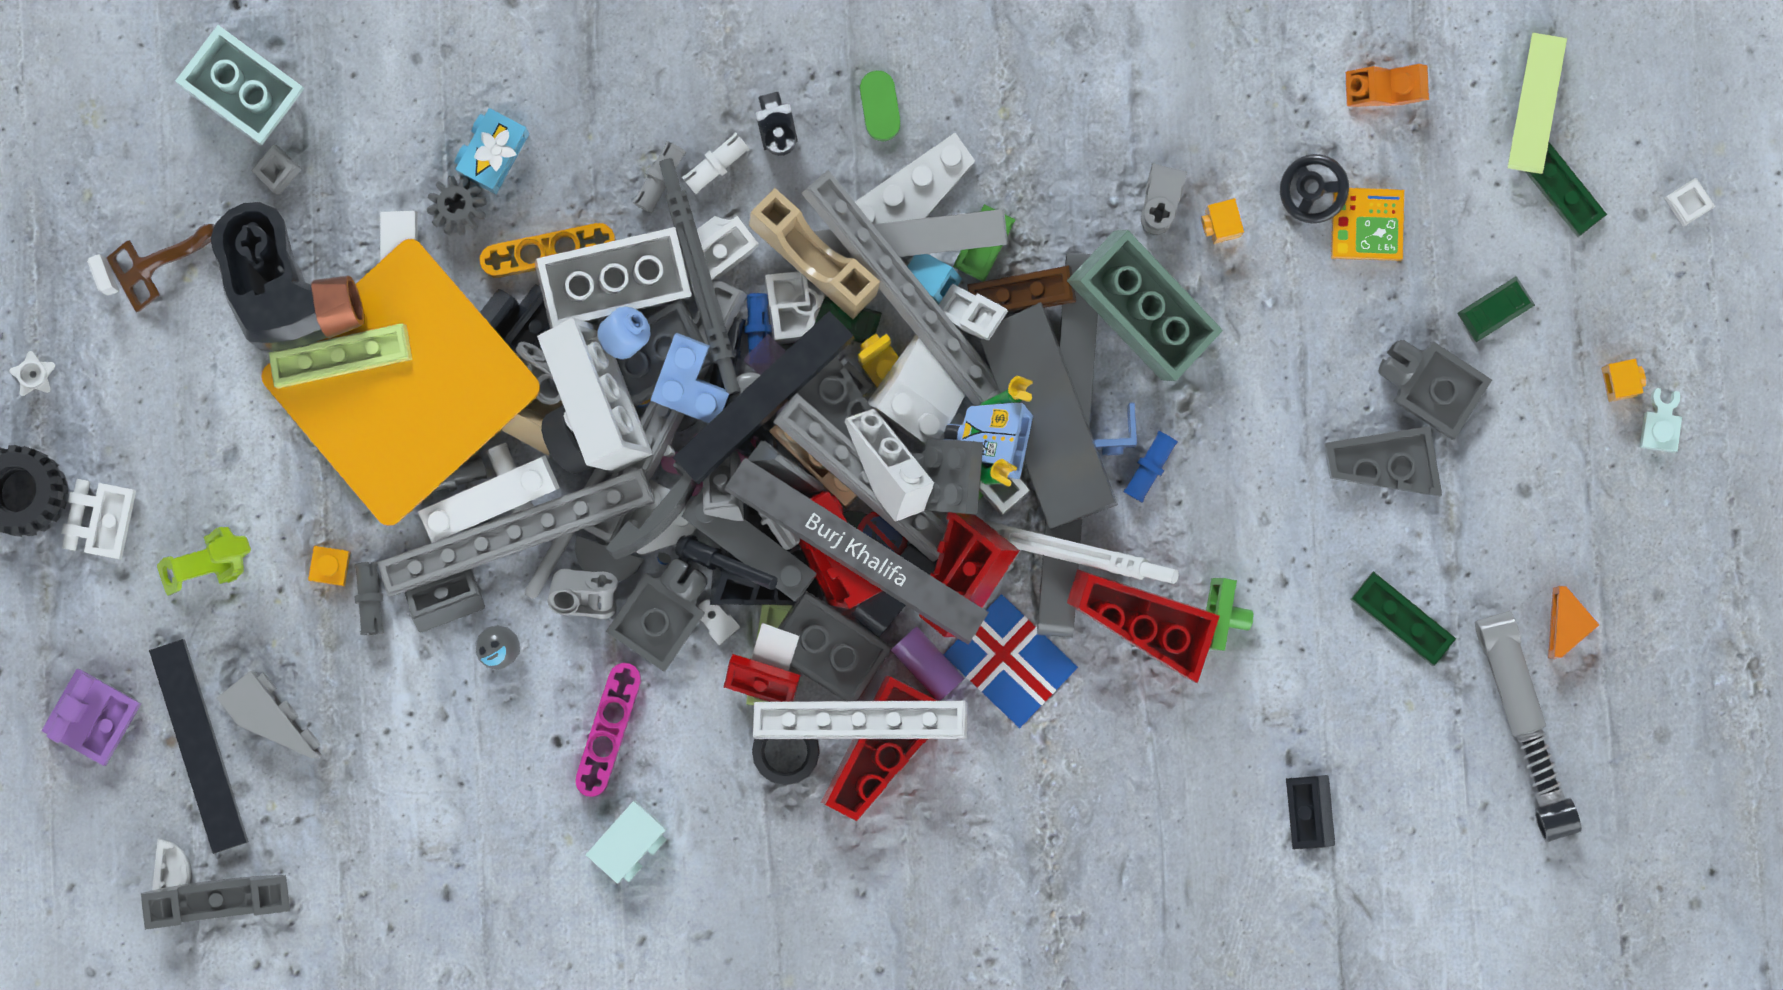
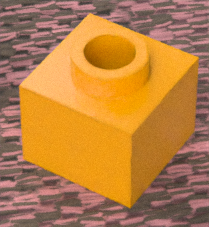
M1235 198L1210 204L1206 207V215L1201 216V222L1205 236H1212L1213 244L1240 238L1243 235L1244 229Z
M1636 358L1610 363L1601 368L1609 402L1636 397L1644 393L1643 387L1646 386V376L1643 367L1637 365Z

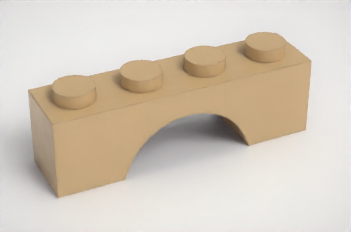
M776 188L751 211L749 227L852 319L877 295L880 281L856 259L846 258L826 245L807 224L802 212Z

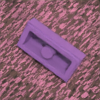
M917 626L891 649L895 656L937 701H941L965 679Z

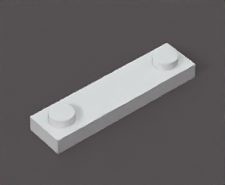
M545 455L418 511L431 543L548 494L560 487Z

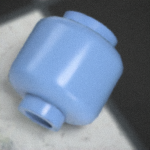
M627 306L619 307L600 323L597 331L598 340L603 350L618 359L632 357L648 342L651 335L650 325L645 316L638 310Z

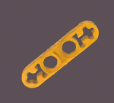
M603 223L569 228L487 246L480 255V265L483 271L493 278L526 273L536 270L535 263L528 264L521 259V251L527 245H536L541 251V258L557 254L555 245L563 237H568L574 241V250L581 249V243L577 237L578 234L584 233V240H590L595 238L596 231H601L603 236H609V240H606L604 243L616 241L613 230ZM595 243L587 244V245H585V247L594 246V245H596V244H595ZM515 248L514 257L519 264L518 267L512 268L513 263L511 260L500 263L501 269L495 270L492 265H487V261L492 259V253L497 252L502 258L509 257L511 254L508 249Z

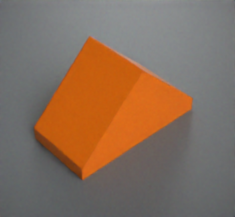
M1566 586L1554 587L1552 591L1548 658L1552 659L1562 658L1599 626L1598 622Z

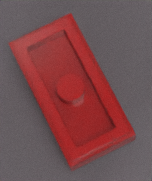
M732 654L724 688L768 702H794L801 675Z

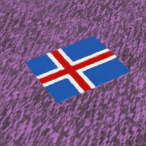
M1001 594L986 610L989 613L971 642L966 644L958 639L943 655L1020 729L1073 674L1078 666L1045 635H1037V627Z

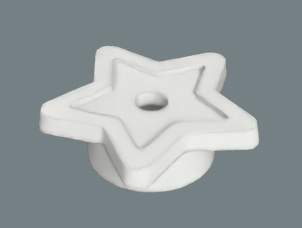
M28 351L25 361L9 370L20 382V395L25 396L34 389L46 393L50 392L48 376L54 370L55 364L53 362H40L32 351ZM33 371L36 372L35 378H31L30 376L31 372Z

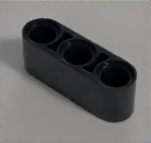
M912 543L900 555L929 575L935 571L938 559L932 562ZM881 591L861 602L852 613V616L879 638L906 605L888 593Z

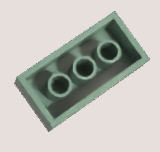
M1129 230L1113 231L1067 280L1078 294L1163 381H1177L1223 331Z

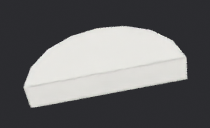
M158 839L152 890L190 884L192 878L191 864L185 852L173 842Z

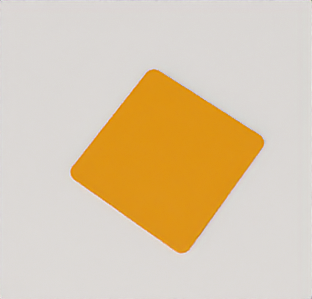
M414 239L402 241L356 283L363 306L364 324L332 338L320 340L324 341L403 323L407 325L412 360L282 388L274 387L270 363L265 366L261 375L265 387L377 520L387 526L400 522L531 403L540 392V383L534 374L422 244Z

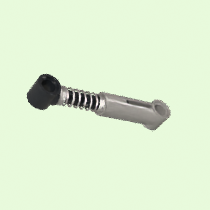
M1511 611L1475 621L1477 637L1483 652L1487 655L1512 736H1517L1518 742L1523 744L1520 749L1525 750L1526 753L1524 759H1527L1529 763L1526 768L1531 769L1532 774L1529 777L1534 778L1535 784H1533V787H1536L1538 791L1535 796L1538 798L1539 807L1535 809V816L1541 835L1545 842H1550L1582 831L1577 809L1572 799L1564 797L1563 789H1559L1561 782L1556 780L1558 773L1553 771L1555 763L1550 762L1552 754L1547 752L1549 745L1544 743L1546 735L1543 728L1546 727V723L1520 645L1521 637L1516 620Z

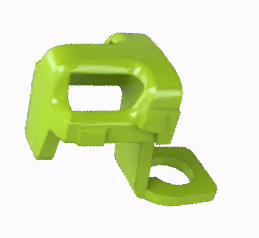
M218 527L210 532L209 535L203 537L206 549L176 558L172 556L164 557L157 564V569L167 596L179 592L183 581L210 573L217 575L219 584L237 580L244 572L243 558L251 551L247 537L234 535L229 527ZM167 568L169 570L172 569L174 575L172 583L169 580Z

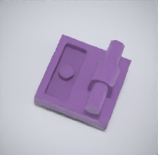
M76 669L41 731L46 733V737L57 743L62 742L97 763L106 766L142 703L85 671Z

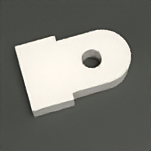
M705 600L699 604L698 607L705 612L701 621L710 630L708 633L719 646L741 628L731 615L727 616L719 605H710V600ZM714 611L716 614L715 618L710 619L708 613Z

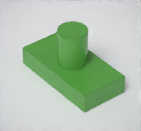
M1211 578L1206 610L1220 615L1209 650L1225 651L1229 627L1248 631L1252 626L1253 611L1233 606L1237 580Z

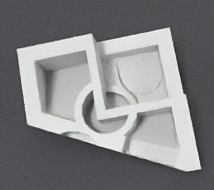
M799 271L765 275L773 346L795 343L814 326L825 294Z

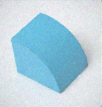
M929 254L914 255L907 266L938 305L951 285L958 286L962 280L953 267Z

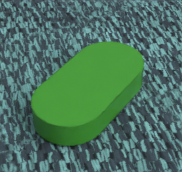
M879 70L871 71L863 77L860 83V95L866 130L877 141H889L898 134L900 129V115L895 84L892 77L886 72Z

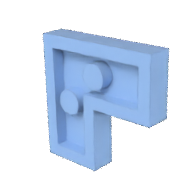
M676 333L650 401L710 423L725 409L729 394L723 388L698 379L710 345Z

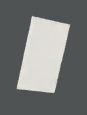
M762 623L751 660L788 671L799 636Z

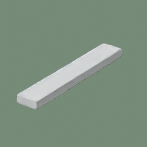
M754 702L753 738L967 739V702Z

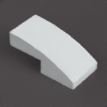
M954 284L951 285L939 304L940 308L958 329L988 341L1008 312L1006 308L977 293L975 296Z

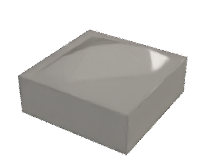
M273 144L251 171L273 193L280 195L302 168L279 146Z

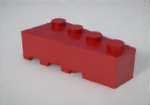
M1077 569L1067 600V604L1184 678L1198 684L1220 615Z
M890 676L884 677L873 701H937ZM853 739L820 803L858 821L884 791L888 783L910 761L909 759L928 739Z

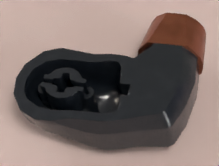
M261 202L243 203L229 209L215 223L210 239L213 253L219 265L225 297L245 338L257 348L266 351H282L304 347L325 338H332L364 324L362 301L352 277L348 275L313 280L311 284L305 282L302 271L293 257L285 221L277 209Z

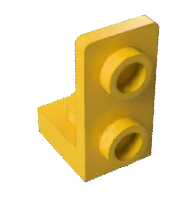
M877 334L868 338L860 345L861 349L858 354V363L876 388H878L899 358L891 347V339L887 334L881 338Z

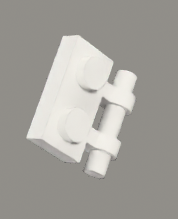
M76 479L74 492H70L68 503H71L67 524L63 523L61 534H65L62 548L76 551L78 538H86L84 553L122 560L136 490L98 483L95 497L88 495L90 481ZM85 506L93 507L89 528L81 526Z

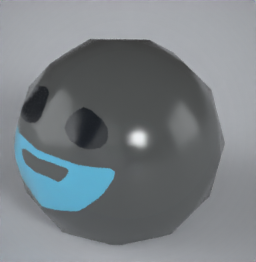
M499 625L487 627L475 642L478 660L490 669H504L514 662L520 654L518 637L508 627Z

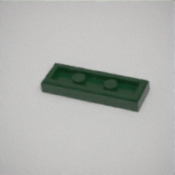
M1548 142L1543 174L1527 171L1525 173L1574 234L1579 237L1608 214L1551 143Z
M1374 571L1371 572L1350 598L1351 601L1431 666L1437 664L1457 639Z

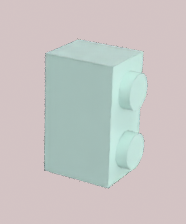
M633 801L586 853V856L617 884L623 879L630 882L643 867L639 863L640 859L647 852L654 855L666 842L667 839L663 834L667 828L637 801Z

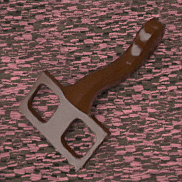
M204 224L186 240L146 257H139L130 240L123 243L106 257L136 313L160 296L151 279L155 270L165 264L182 259L209 244L214 224ZM124 249L128 252L133 262V267L126 273L122 271L116 259L117 255ZM140 280L144 281L150 292V297L142 304L133 291L134 285Z

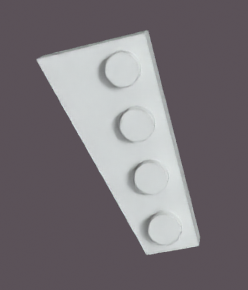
M953 133L859 198L855 203L872 224L927 218L975 164V160L957 134Z

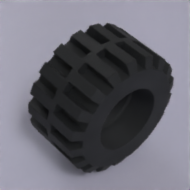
M8 445V449L0 447V532L22 537V535L34 536L37 535L39 530L45 532L51 528L49 523L51 521L57 522L61 517L57 513L60 508L65 509L67 502L63 501V495L68 494V486L63 485V480L66 479L64 472L58 470L57 467L59 465L53 459L48 458V455L26 446ZM18 471H27L33 476L36 483L34 500L24 510L12 512L3 502V485L12 474Z

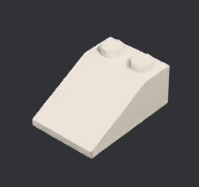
M915 334L870 397L868 403L883 418L919 445L926 447L927 439H939L943 434L947 424H950L965 393Z

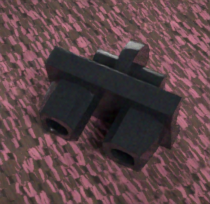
M779 92L758 97L761 111L755 112L763 148L777 156L789 154L794 149L796 142H798L790 104L782 105Z

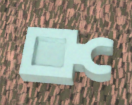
M1656 388L1651 394V403L1655 408V413L1648 411L1644 413L1640 448L1675 453L1678 452L1682 417L1674 416L1672 412L1680 402V392H1672L1670 403L1665 404L1660 399L1661 389Z

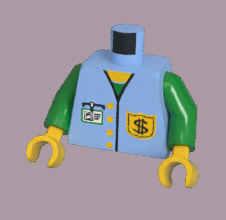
M1015 376L1010 381L1007 390L981 402L979 406L969 407L966 411L964 425L947 424L945 428L944 440L983 442L980 481L985 485L1002 483L1009 487L1012 481L1007 479V477L1020 479L1033 419L1031 412L1023 403H1020L1022 400L1026 402L1032 400V394L1026 392L1027 387L1033 384V381Z

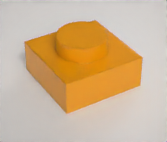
M314 546L308 581L345 587L351 552Z

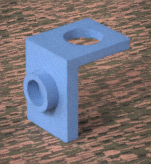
M1135 403L1127 405L1128 438L1094 440L1097 449H1102V455L1124 454L1123 448L1136 447Z

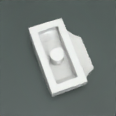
M714 216L697 229L712 282L714 279L718 280L759 246V243L738 216L731 220Z

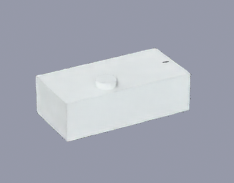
M675 227L541 257L535 260L550 329L571 318L592 322L607 318L619 307L627 306L640 311L674 303L679 299L687 300L692 296Z
M571 318L537 337L566 411L564 412L565 422L575 434L586 465L619 472L653 455L617 360L603 350L598 340L597 331L599 326Z

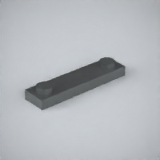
M703 488L681 516L744 564L776 576L778 578L776 588L795 602L799 600L817 576L815 571L745 519L744 521H734L705 515L703 512Z

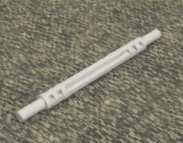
M985 522L1020 550L1140 580L1147 577L1175 584L1178 580V570L1148 563L1146 558L1113 552L1000 523Z

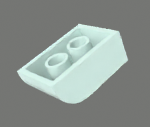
M219 25L216 26L175 80L186 92L260 145H263L304 90L303 86Z

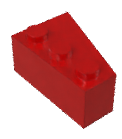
M822 491L808 497L847 522L843 516L842 505L835 495ZM800 538L798 544L810 568L817 573L815 578L829 605L851 609L883 591Z
M948 512L946 519L949 522L944 539L939 542L937 552L940 554L935 571L930 576L983 608L1020 550L977 515ZM919 614V617L928 623L943 637H955L951 633L947 632L940 626L936 625L932 621L928 620L927 618Z

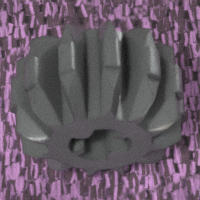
M449 176V187L445 188L440 181L436 183V187L441 192L440 195L435 193L428 194V199L437 204L427 207V213L429 215H437L432 221L436 228L445 223V234L450 235L456 226L458 234L465 236L464 225L468 224L475 231L478 229V225L473 218L485 219V212L477 208L485 206L487 200L485 197H477L482 191L478 184L469 188L470 179L468 177H463L458 186L456 178ZM460 198L465 207L463 210L457 209L454 214L449 205L451 202L457 203Z

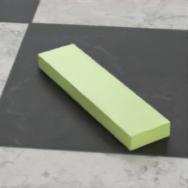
M1532 32L1507 168L1543 174L1567 38Z
M403 323L319 341L304 347L269 352L273 383L276 388L412 360L407 325Z

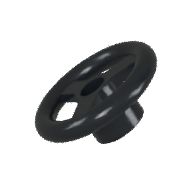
M1321 154L1306 155L1295 160L1285 170L1280 182V198L1284 208L1292 217L1304 223L1316 224L1330 220L1342 210L1349 195V180L1343 167L1333 158ZM1306 166H1325L1335 174L1338 181L1326 182L1319 173L1309 171ZM1296 173L1299 175L1296 188L1303 197L1299 207L1294 204L1290 195V185ZM1313 182H1317V191L1314 193H1308L1309 185ZM1338 192L1335 202L1328 209L1319 213H1309L1315 200L1321 198L1325 193Z

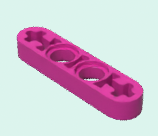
M630 663L617 664L609 673L575 779L577 789L585 796H598L608 786L641 685L640 671ZM625 669H630V676L635 678L634 684H627L623 695H631L628 703L619 697H609L611 689L618 693L620 682L615 680V676L617 673L623 674ZM616 702L623 707L624 716L621 721L610 723L605 719L604 709L609 703ZM601 736L608 737L613 743V750L606 757L597 756L593 750L594 741ZM588 757L596 762L608 763L606 771L599 767L597 778L602 780L600 787L594 786L592 791L587 790V783L582 781V777L590 775L594 765H587Z

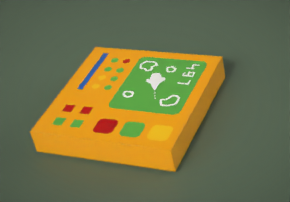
M1349 188V195L1344 207L1332 218L1331 259L1402 261L1404 190ZM1338 192L1333 193L1332 204L1335 202Z

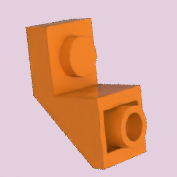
M1414 64L1394 69L1371 66L1345 72L1347 106L1349 107L1397 106L1429 100L1428 65Z

